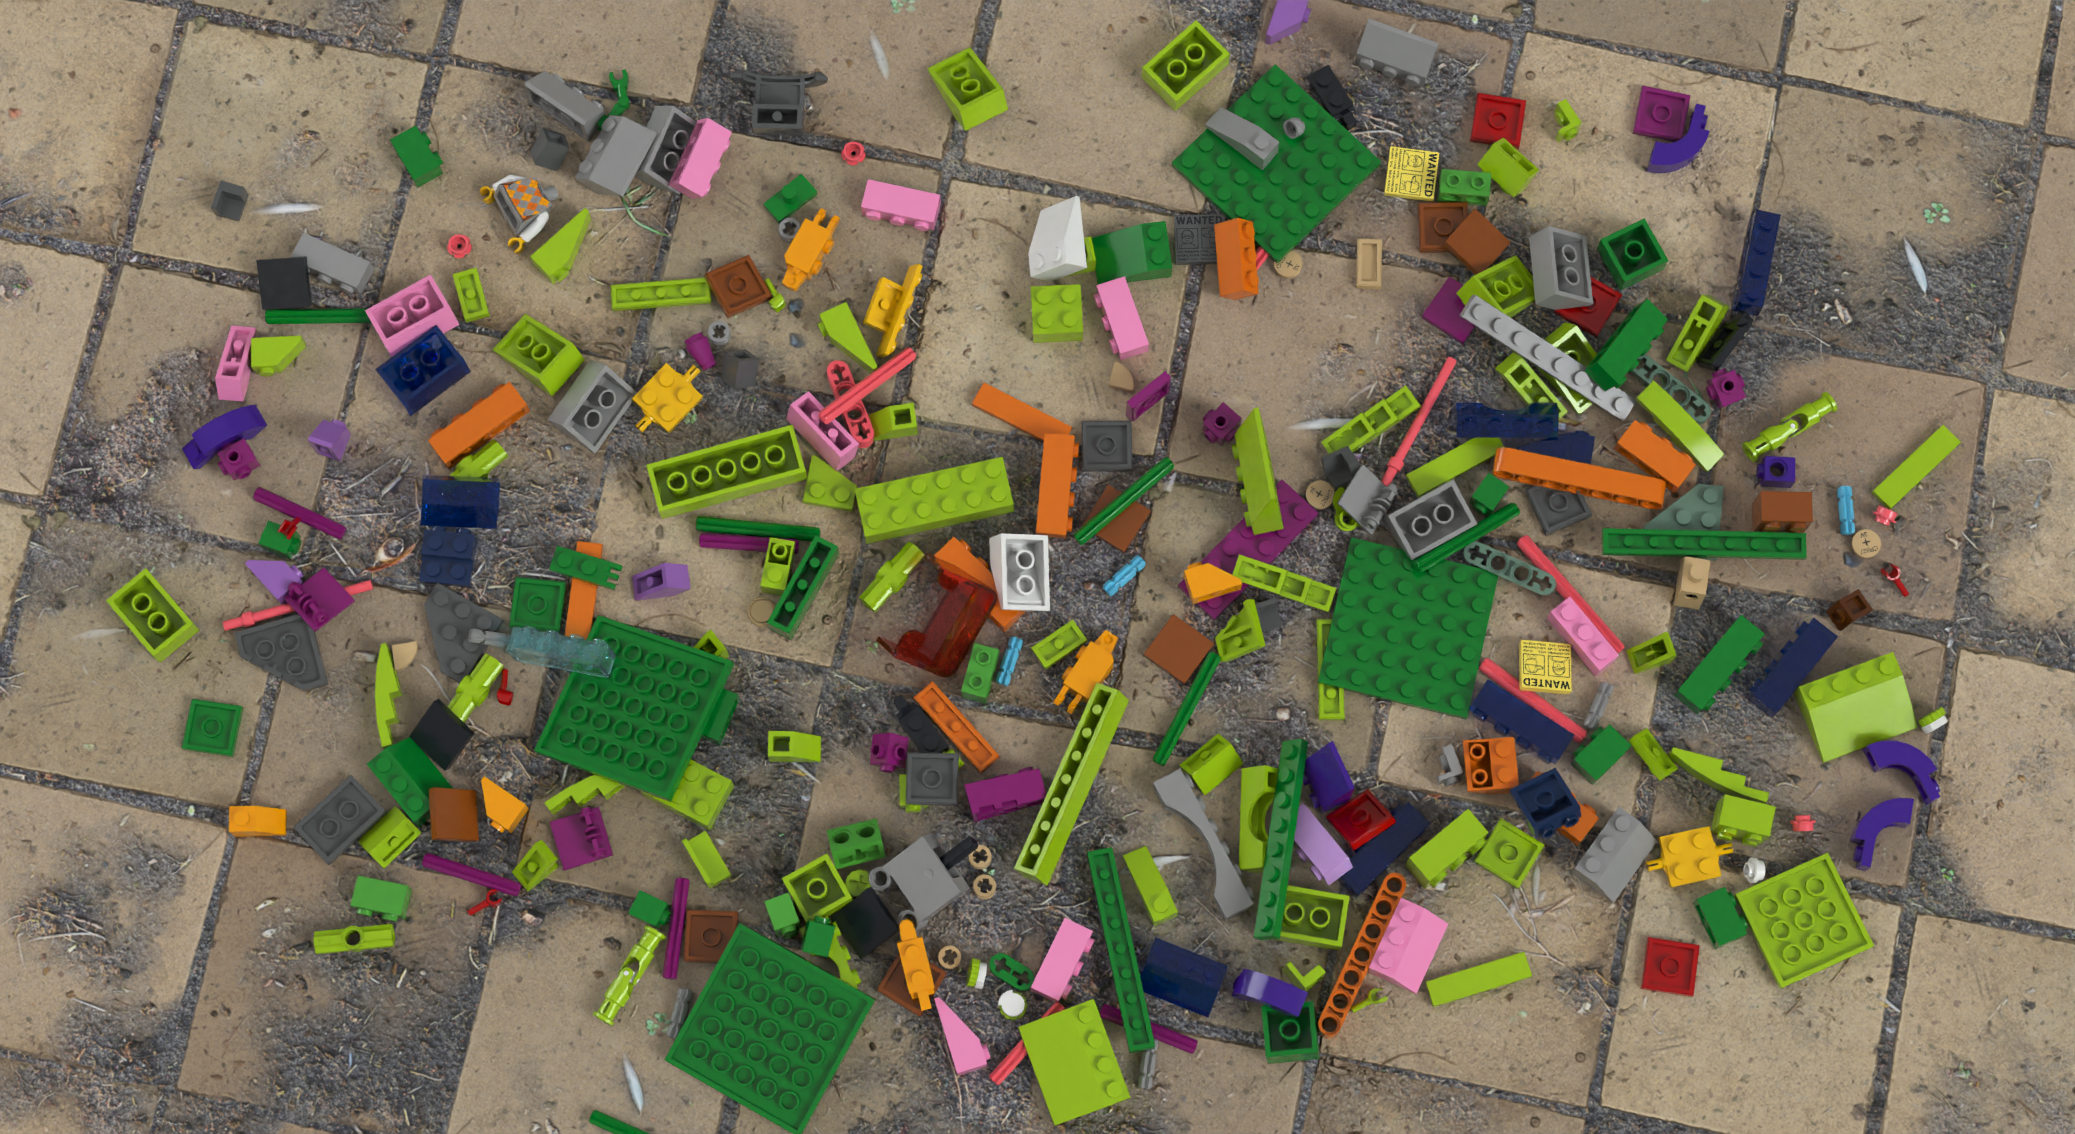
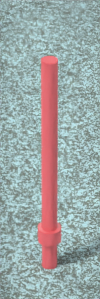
M1447 358L1395 456H1392L1387 463L1388 469L1381 480L1385 486L1391 484L1396 473H1400L1404 466V458L1457 362L1454 358Z
M367 580L343 588L350 595H355L373 590L371 580ZM286 603L254 613L248 611L242 613L240 617L223 621V627L225 631L242 626L248 628L255 626L256 622L295 612V610Z

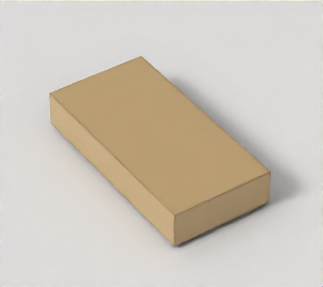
M1357 238L1356 288L1381 289L1382 239Z

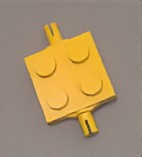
M666 363L632 398V401L642 409L645 415L635 424V427L643 433L653 422L661 426L669 434L703 399V396L691 383L701 371L695 365H692L682 375Z
M1710 826L1658 837L1661 849L1660 858L1646 861L1645 863L1646 866L1656 864L1655 866L1646 867L1648 872L1663 868L1667 875L1669 886L1672 888L1721 877L1718 863L1719 856L1733 853V848L1723 850L1733 846L1731 842L1716 846L1712 838Z

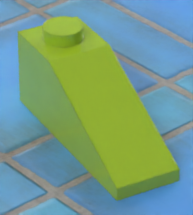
M586 207L530 256L533 265L552 284L556 281L564 280L572 268L591 221L590 213Z
M1702 294L1666 361L1685 372H1689L1718 329L1730 306L1709 294Z
M847 302L819 314L820 323L817 325L823 337L828 336L831 344L869 373H873L878 369Z
M1513 352L1495 368L1511 389L1548 428L1553 426L1568 412L1521 356Z
M1147 846L1123 855L1122 857L1153 927L1177 917V908Z

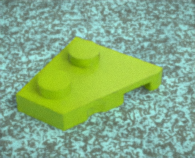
M812 455L803 504L853 512L857 485L838 471H835L820 458Z
M1245 600L1243 602L1244 608L1240 613L1233 615L1228 621L1227 626L1215 637L1221 662L1232 661L1266 646L1255 600Z

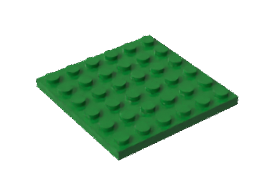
M1276 64L1227 109L1259 126L1279 141L1278 153L1263 170L1208 128L1172 161V167L1229 220L1241 218L1252 221L1255 230V244L1258 247L1261 246L1276 263L1292 251L1381 165V161ZM1298 117L1305 123V131L1301 136L1291 139L1285 134L1283 124L1290 118Z
M1351 537L1317 684H1324L1325 686L1337 689L1341 688L1345 691L1466 720L1498 575L1481 568L1448 560H1442L1423 572H1417L1413 565L1415 559L1410 560L1402 549Z
M598 615L534 751L541 756L671 802L733 669L734 663L731 660Z
M739 923L664 1060L790 1133L803 1134L876 999L745 924Z

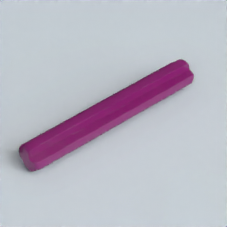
M258 487L253 495L255 501L292 518L299 517L301 522L337 539H342L346 532L345 526L261 487Z
M701 533L699 545L702 548L767 552L770 538ZM783 539L795 541L794 554H797L799 551V541L797 539Z
M426 853L422 861V865L426 868L484 887L496 889L512 896H518L521 890L519 882L430 853Z
M682 877L675 879L662 974L665 979L670 980L677 978L690 883L689 879Z
M1103 1004L1099 1012L1100 1017L1123 1026L1120 1009ZM1150 1022L1153 1038L1192 1054L1195 1052L1198 1044L1197 1040Z

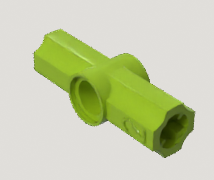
M493 439L475 455H469L457 464L455 471L435 487L446 501L451 504L469 488H475L487 479L489 472L509 456L500 444Z
M908 541L891 561H887L879 569L874 581L859 596V600L876 613L892 593H897L904 586L909 578L908 575L924 559L925 554Z
M485 653L472 673L466 675L456 689L455 697L447 707L465 723L475 707H479L485 701L490 692V686L500 674L504 665Z
M393 924L364 927L349 926L345 929L315 931V953L318 955L348 951L361 952L367 949L395 947ZM354 933H359V943L350 945L349 937Z

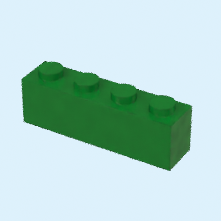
M1648 299L1633 307L1584 371L1605 392L1612 387L1619 388L1627 380L1626 373L1631 372L1639 364L1637 359L1651 349L1652 345L1650 342L1656 340L1664 332L1662 327L1668 319Z
M815 535L767 621L768 628L771 631L792 640L840 554L838 546Z
M1740 615L1674 696L1697 715L1702 709L1707 712L1716 702L1713 698L1718 690L1723 693L1731 684L1730 675L1734 671L1739 674L1748 662L1744 660L1750 652L1755 655L1764 644L1760 639L1765 634Z

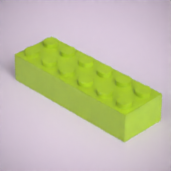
M793 425L646 465L662 519L807 479Z
M1003 457L855 489L866 544L1014 512V503Z

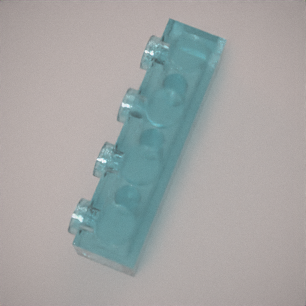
M524 626L523 628L513 627L506 649L518 662L609 678L616 657L608 643L602 639L594 638L593 641H590L576 634H570L568 637L553 630L541 632L531 626Z

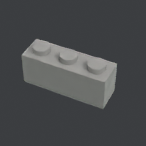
M306 233L302 234L291 257L307 256L308 274L316 275L319 281L330 285L331 282L339 285L340 290L350 295L353 292L361 295L374 271L369 261Z

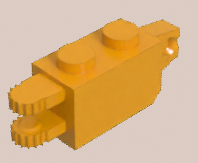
M822 208L818 211L813 221L805 218L784 255L787 271L782 281L784 287L796 292L806 279L810 281L813 274L817 275L822 267L821 259L824 254L828 255L833 248L832 234L839 223L840 217L834 215L827 228L820 226L826 216V210Z
M1105 630L1094 643L1090 641L1087 647L1083 645L1075 657L1078 661L1073 668L1069 666L1061 678L1064 680L1063 688L1053 702L1055 705L1059 706L1064 701L1068 692L1076 696L1068 706L1067 712L1069 714H1073L1081 701L1088 703L1096 683L1102 684L1113 668L1112 652L1118 637Z
M904 918L899 924L901 940L897 941L909 994H911L912 999L919 998L922 1011L932 1009L929 995L935 994V986L922 935H916L913 921Z

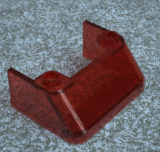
M926 553L924 558L939 570L937 582L943 589L947 590L923 633L917 630H909L902 635L898 644L878 636L876 641L894 658L947 678L954 675L993 610L997 602V594L988 585L959 567Z

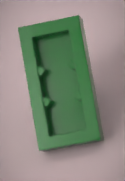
M801 173L763 205L780 225L781 221L793 215L818 193Z

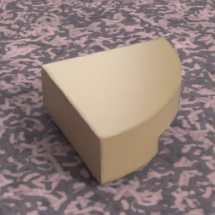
M1115 361L1109 387L1133 393L1134 382L1130 371L1124 365Z
M417 641L392 645L395 671L405 669L413 661L418 653Z

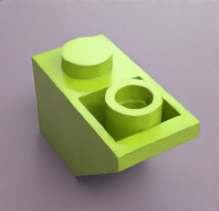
M914 403L888 406L868 415L874 429V441L918 435Z
M770 537L760 585L762 593L782 596L792 576L795 541Z
M768 731L769 761L821 763L822 737L795 731Z

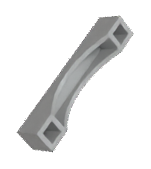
M1178 769L1153 782L1152 787L1164 810L1174 813L1187 821L1206 843L1215 869L1213 900L1224 921L1226 922L1253 908L1254 903L1252 900L1255 899V896L1248 885L1244 887L1240 880L1243 877L1237 863L1232 864L1227 856L1231 854L1224 840L1219 841L1216 835L1218 828L1212 818L1207 819L1203 811L1206 809V806L1200 795L1195 797L1191 789L1194 787V784L1188 773L1183 774L1181 769Z

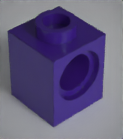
M1765 456L1761 464H1757L1756 476L1757 479H1760V487L1791 488L1795 483V457ZM1775 467L1779 469L1781 476H1773L1770 473V468Z

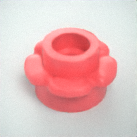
M849 142L841 152L842 159L846 160L849 165H857L858 162H863L865 159V148L858 142Z
M457 234L449 239L447 250L455 258H463L465 254L470 253L472 245L469 243L470 239L467 236Z
M1879 505L1876 512L1873 511V514L1876 515L1875 521L1883 525L1889 526L1890 523L1897 522L1895 521L1897 513Z
M1795 815V820L1790 821L1793 831H1813V823H1816V820L1810 819V815Z

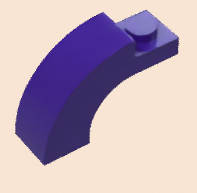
M1696 103L1692 111L1687 134L1682 139L1673 143L1655 142L1647 172L1659 174L1674 172L1690 164L1699 155L1710 132L1705 130L1708 115H1704L1706 106Z
M256 405L244 406L229 411L199 428L192 434L193 439L182 450L192 468L200 469L218 452L222 451L226 444L230 442L236 443L243 438L251 440L267 424Z
M1880 741L1872 743L1863 749L1874 773L1887 768L1900 770L1912 779L1925 805L1940 798L1939 785L1935 779H1931L1929 776L1937 768L1930 758L1916 747L1899 741Z
M1895 798L1884 801L1873 807L1859 820L1850 838V842L1860 844L1854 850L1853 861L1857 862L1855 869L1867 871L1871 867L1876 837L1882 829L1887 827L1905 828L1910 824L1914 799Z
M1243 969L1233 983L1234 990L1231 996L1238 1000L1252 1001L1265 1005L1287 1016L1298 1017L1308 992L1274 977Z

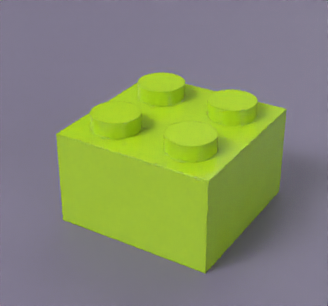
M1081 284L1031 286L1033 343L1083 341Z
M1725 794L1716 803L1711 833L1717 834L1716 837L1721 840L1731 841L1734 838L1742 840L1743 845L1757 847V844L1761 845L1770 837L1776 806Z
M827 853L782 878L784 885L806 923L807 918L814 919L815 915L829 917L843 909L853 900Z

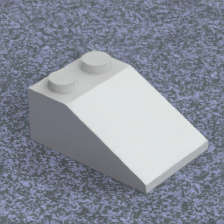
M1079 196L1072 197L1040 211L1028 253L1030 275L1032 278L1052 282L1087 268Z
M1001 533L989 538L990 565L1001 610L1050 611L1048 535Z

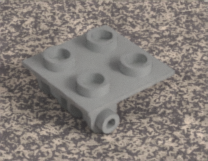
M1361 464L1337 504L1372 535L1380 525L1382 517L1386 515L1387 510L1391 507L1394 498L1397 497L1398 488L1393 484L1385 486L1372 472Z

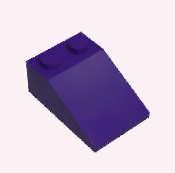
M1334 742L1326 744L1306 759L1302 784L1304 786L1308 785L1312 793L1309 795V799L1313 808H1319L1322 814L1347 803L1355 787Z

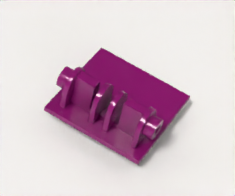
M322 568L303 584L296 582L289 584V594L284 597V600L314 632L355 602L351 595L325 568Z
M586 807L581 809L580 813L550 822L564 871L613 856L599 807L593 809Z

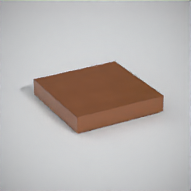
M1468 202L1418 203L1419 253L1450 252L1443 245V242L1468 216Z
M1474 208L1443 242V245L1476 275L1488 269L1511 242Z
M749 255L705 273L704 277L727 319L772 298L769 289Z
M1108 485L1083 525L1122 494V492ZM1134 501L1094 536L1125 554L1150 515L1151 510Z
M1173 614L1143 656L1185 685L1210 652L1214 643Z
M430 788L429 803L432 840L479 841L476 790Z
M686 910L684 962L718 963L738 926L739 912Z
M898 953L876 991L921 1018L924 1011L921 1010L919 998L912 999L911 994H909L900 954ZM929 962L935 986L934 992L936 993L948 973ZM935 994L929 995L930 1001L932 1000Z

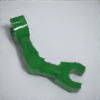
M625 69L622 70L623 78L620 80L614 78L613 72L609 73L610 83L615 92H617L618 103L614 105L608 115H603L597 122L600 132L603 122L609 115L620 116L630 107L626 91L628 89L629 76Z

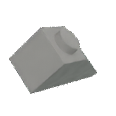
M1222 107L1205 124L1206 128L1261 170L1278 153L1279 141L1259 126Z

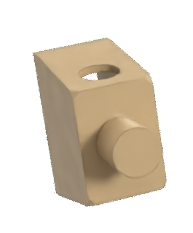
M1686 556L1680 559L1673 606L1699 610L1706 595L1710 560ZM1692 594L1695 595V597H1688L1686 595Z

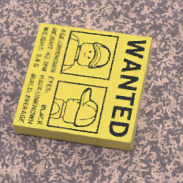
M1390 146L1384 196L1433 202L1439 153Z
M1521 640L1519 642V689L1523 691L1569 695L1572 692L1571 644Z

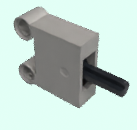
M933 833L922 836L887 864L872 869L869 874V883L876 890H884L897 884L913 907L902 911L898 916L897 923L899 925L904 918L910 920V915L912 914L916 919V925L913 927H915V931L920 930L927 925L931 917L970 889L955 865L978 848L977 841L973 837L968 836L946 853ZM882 871L887 876V882H884L881 878Z

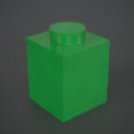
M1488 473L1470 499L1469 503L1472 505V509L1481 515H1491L1507 493L1509 486Z
M268 520L258 544L266 551L291 560L293 553L297 554L300 549L301 536L295 531L289 540L286 535L277 532L281 525Z
M639 890L628 914L630 917L659 930L661 925H666L671 912L668 911L670 908L668 903Z
M815 915L814 919L807 918L800 947L803 952L828 957L835 926L829 923V918Z

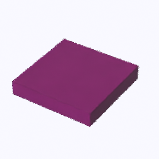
M1642 85L1632 134L1670 142L1679 141L1683 138L1691 95Z
M1449 276L1421 318L1463 345L1475 326L1460 317L1465 305L1456 293L1463 285Z
M1166 371L1127 401L1126 417L1130 421L1134 422L1169 393L1171 377Z

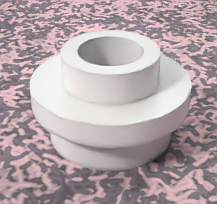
M1751 857L1745 863L1743 873L1749 883H1757L1764 879L1765 864L1762 860Z

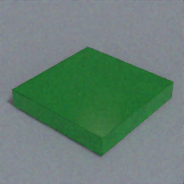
M515 577L509 627L560 633L566 582Z
M191 699L181 748L188 751L233 757L243 707Z

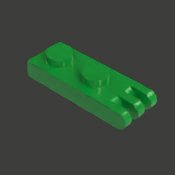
M557 546L549 570L553 573L615 590L616 585L607 582V580L618 581L619 575L610 571L611 569L621 571L623 566Z

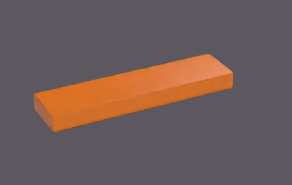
M984 382L972 402L973 407L1044 442V433L1069 435L1072 431L1071 426Z
M577 541L576 551L602 559L603 544ZM572 578L564 636L565 641L585 643L593 627L598 586Z
M933 681L913 697L980 774L1000 758L997 752Z

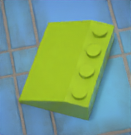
M1257 407L1253 408L1235 433L1236 444L1232 445L1234 459H1239L1240 466L1236 467L1238 481H1243L1244 489H1240L1242 503L1247 504L1249 510L1244 512L1247 527L1252 526L1254 535L1284 529L1267 437L1260 410Z
M1893 652L1804 684L1793 692L1823 763L1865 748L1872 743L1884 741L1918 728L1904 676Z
M1094 999L1018 1027L1054 1126L1131 1098Z

